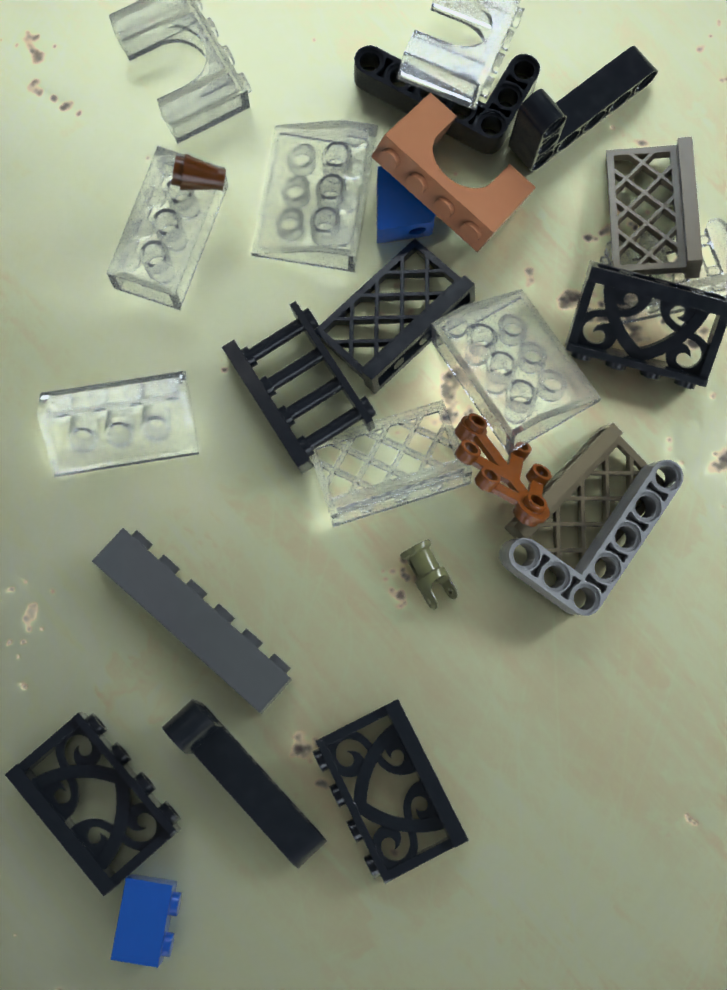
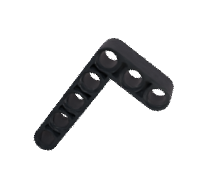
M372 45L364 46L356 52L354 57V82L361 90L407 114L428 94L432 93L454 114L460 113L466 116L464 119L456 118L445 134L484 154H493L502 147L514 126L520 106L533 93L540 72V64L533 56L528 54L515 56L485 104ZM371 66V67H374L375 70H373V71H367V70H364L363 68H364V67ZM516 75H524L528 79H520ZM402 82L405 84V86L398 87L395 86L393 83ZM500 102H508L512 107H505ZM491 129L495 131L497 134L489 135L486 134L483 130Z
M631 46L556 103L543 89L535 91L522 103L518 110L508 146L531 172L537 170L643 90L655 78L658 70L636 46Z
M192 699L162 727L168 737L185 754H194L296 868L299 869L327 842L318 829L202 702Z

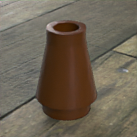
M186 153L185 157L176 155L171 185L180 186V190L223 191L226 169L218 168Z

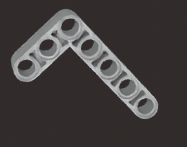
M662 460L645 465L574 569L530 538H517L506 541L499 552L501 564L509 572L566 613L583 616L596 613L683 482L681 467L672 460ZM658 469L665 475L663 486H660L656 481ZM638 499H641L646 506V511L642 517L635 509ZM619 528L626 535V541L622 547L615 540V534ZM518 545L523 546L527 552V559L522 565L517 564L513 557L514 550ZM599 558L606 565L605 574L601 578L595 572V563ZM548 567L553 568L556 573V581L551 587L544 581V573ZM578 589H582L586 596L585 604L581 608H578L574 602V595Z

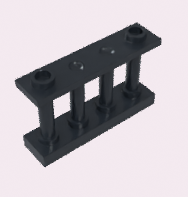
M295 301L290 304L293 315L296 318L293 322L249 349L246 346L240 350L235 340L224 345L222 349L301 474L314 467L309 458L315 454L314 449L362 420L369 432L375 429L372 417L376 415V412L365 396L361 399L358 398L314 330L319 325L308 308L302 311ZM302 332H305L315 349L269 378L263 376L259 379L252 369L258 365L256 361ZM324 361L334 378L287 408L284 405L277 408L271 397L277 394L275 390ZM342 390L353 408L306 438L303 435L296 438L290 429L292 425L296 424L294 420Z

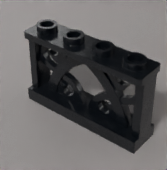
M590 260L565 342L566 350L571 352L570 355L579 360L591 361L592 357L606 361L605 365L613 369L626 370V367L638 369L640 374L647 378L660 380L661 376L675 379L674 383L681 387L695 389L696 385L706 387L727 326V296ZM595 283L604 285L605 308L587 311ZM632 293L637 296L638 302L634 307L618 309L617 304L628 305L624 301L625 295ZM652 298L659 299L661 316L674 332L657 342L639 347L628 334L620 317H630L639 314L650 304ZM676 306H681L685 309L684 314L677 317L679 320L684 321L682 325L676 323L670 317L671 309ZM710 313L716 314L706 343L695 332ZM595 317H607L609 323H600L593 330V332L598 330L604 332L605 338L603 341L591 342L587 340L583 334L584 325ZM689 338L700 347L701 357L696 364L685 367L677 363L676 357L680 353H686L691 357L688 346L683 343ZM616 339L625 351L611 347ZM665 354L666 362L654 358Z
M398 699L316 740L319 748L312 751L321 771L324 772L329 769L336 782L329 787L338 806L341 807L346 804L353 817L347 821L348 827L356 843L364 840L370 852L369 855L364 857V860L374 879L381 876L386 884L440 854L469 841ZM385 716H388L391 725L378 736L373 744L365 736L357 732V730ZM352 739L360 742L368 752L363 758L356 751H347L352 754L354 761L352 765L345 767L337 760L336 749L343 740ZM384 750H386L390 758L394 750L402 751L404 755L402 764L393 766L382 757ZM377 762L390 773L408 775L416 772L419 781L415 782L405 795L403 802L404 818L385 813L367 803L368 786ZM342 776H357L353 799ZM421 796L426 799L427 808L423 811H419L416 808L419 819H414L411 813V803L415 797ZM361 815L381 826L376 830L373 839ZM444 829L447 835L446 838L417 852L418 841L416 833ZM400 831L408 832L410 846L405 857L400 860H391L385 857L381 849L382 841L388 837L392 838L395 841L396 849L401 842Z
M78 712L21 763L16 764L9 770L5 776L95 887L105 896L181 830V827L176 823L181 818L167 801L161 804L152 794L156 788L151 780L143 772L137 775L128 765V762L132 759L126 750L118 742L112 745L104 736L107 728L94 713L88 716L86 713ZM76 735L87 737L92 745L91 753L87 756L82 755L78 745L74 751V761L77 765H69L65 755L67 742ZM55 750L60 768L36 776L32 769ZM103 754L114 768L96 764L100 761ZM76 778H95L115 784L117 804L114 825L98 818L86 819L75 824L70 818L75 812L80 798V790ZM67 780L71 797L68 802L60 803L55 795L59 789L67 791L61 782ZM131 789L143 803L131 806ZM142 813H148L156 821L155 835L148 841H136L126 835L128 827L135 831L146 828L138 823V817ZM92 827H100L109 832L110 837L108 839L104 834L100 833V841L92 843L89 840L88 833ZM122 843L140 851L116 873L110 867Z

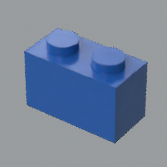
M131 874L126 877L110 960L158 968L163 962L164 957L171 956L175 933L168 932L171 916H178L182 892H176L177 881Z

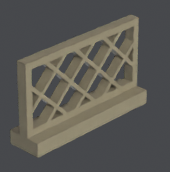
M692 137L678 138L677 145L606 150L612 265L644 275L684 273L685 279L699 278L703 257ZM656 158L670 159V166L662 173H659L648 164ZM629 161L636 167L625 176L614 168V162ZM641 171L654 179L645 190L632 181ZM660 184L672 192V196L664 204L651 195ZM625 187L638 195L628 206L616 198V195ZM643 201L657 209L647 220L634 212ZM662 215H665L675 223V226L667 234L653 226ZM627 217L640 226L630 237L618 229V225ZM645 231L659 240L650 251L636 242ZM675 235H676V242H675L674 240H672V238H673ZM619 240H621V241L623 242V244H622L620 247H619ZM666 245L677 253V261L662 262L655 255ZM629 247L643 257L636 264L620 265V256Z
M614 423L602 426L543 488L542 497L547 502L550 516L553 514V522L545 521L535 527H530L514 517L504 528L514 538L532 539L531 536L540 527H553L554 548L545 549L554 552V555L561 559V552H579L580 561L588 549L586 548L585 527H603L610 516V501H620L623 497L610 496L609 476H626L628 489L634 480V476H637L647 463L621 437L623 432ZM616 447L626 456V471H609V455ZM602 463V471H594ZM634 465L638 468L639 471H634ZM656 473L657 483L663 486L665 481ZM590 475L602 476V496H585L584 481ZM577 489V496H570ZM638 499L637 501L641 502L635 509L641 516L646 511V506L641 499ZM565 501H578V522H560V506ZM585 501H602L603 522H585ZM560 527H578V548H561ZM620 528L615 534L616 542L624 534V531ZM548 567V569L556 576L554 569Z

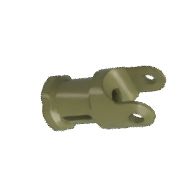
M428 539L404 551L400 556L402 560L408 561L417 578L415 583L428 606L435 610L438 608V602L431 590L433 583L442 585L451 599H456L458 594L445 567L439 566L429 548L431 542Z

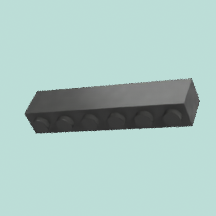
M122 528L92 562L262 714L292 681L286 674L291 668L275 653L270 658L258 649L263 643L247 628L242 633L234 628L231 622L235 618L219 603L214 609L206 603L203 598L207 593L192 579L185 584L175 574L180 569L163 554L158 560L148 551L153 544L136 530L131 535Z

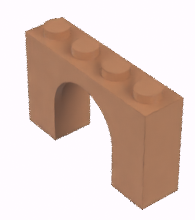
M430 93L383 136L371 157L478 253L536 187L511 164L489 185L482 188L465 187L448 178L435 161L433 146L443 138L457 116Z

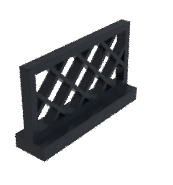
M414 238L319 325L315 331L321 341L364 380L365 385L376 394L475 301V284L465 275L462 278ZM415 252L425 260V269L405 270V261ZM431 277H445L452 283L445 291L429 292ZM400 278V293H380V284L384 280ZM405 278H425V292H405ZM425 300V309L419 315H404L405 301ZM380 301H400V315L380 316ZM360 302H375V316H355V307ZM400 323V333L390 339H379V324ZM375 324L374 339H354V325ZM336 325H349V340H334L327 333ZM354 347H374V357L362 366L354 359ZM343 348H349V353Z

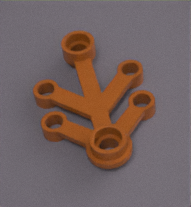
M475 413L464 416L455 428L456 436L462 441L456 449L455 455L462 463L472 465L480 470L474 479L476 485L483 491L491 492L515 505L513 513L524 525L535 527L539 523H544L550 516V511L546 500L542 497L543 488L552 477L551 472L541 464H533L526 474V478L529 481L527 490L520 481L523 462L532 451L531 446L521 438H514L506 449L509 455L508 462H506L486 435V428L488 426L486 420ZM481 450H482V452L485 454V456L488 458V460L485 459L484 457L480 456ZM500 481L503 482V483H505V484H507L508 487H506L505 485L501 484Z

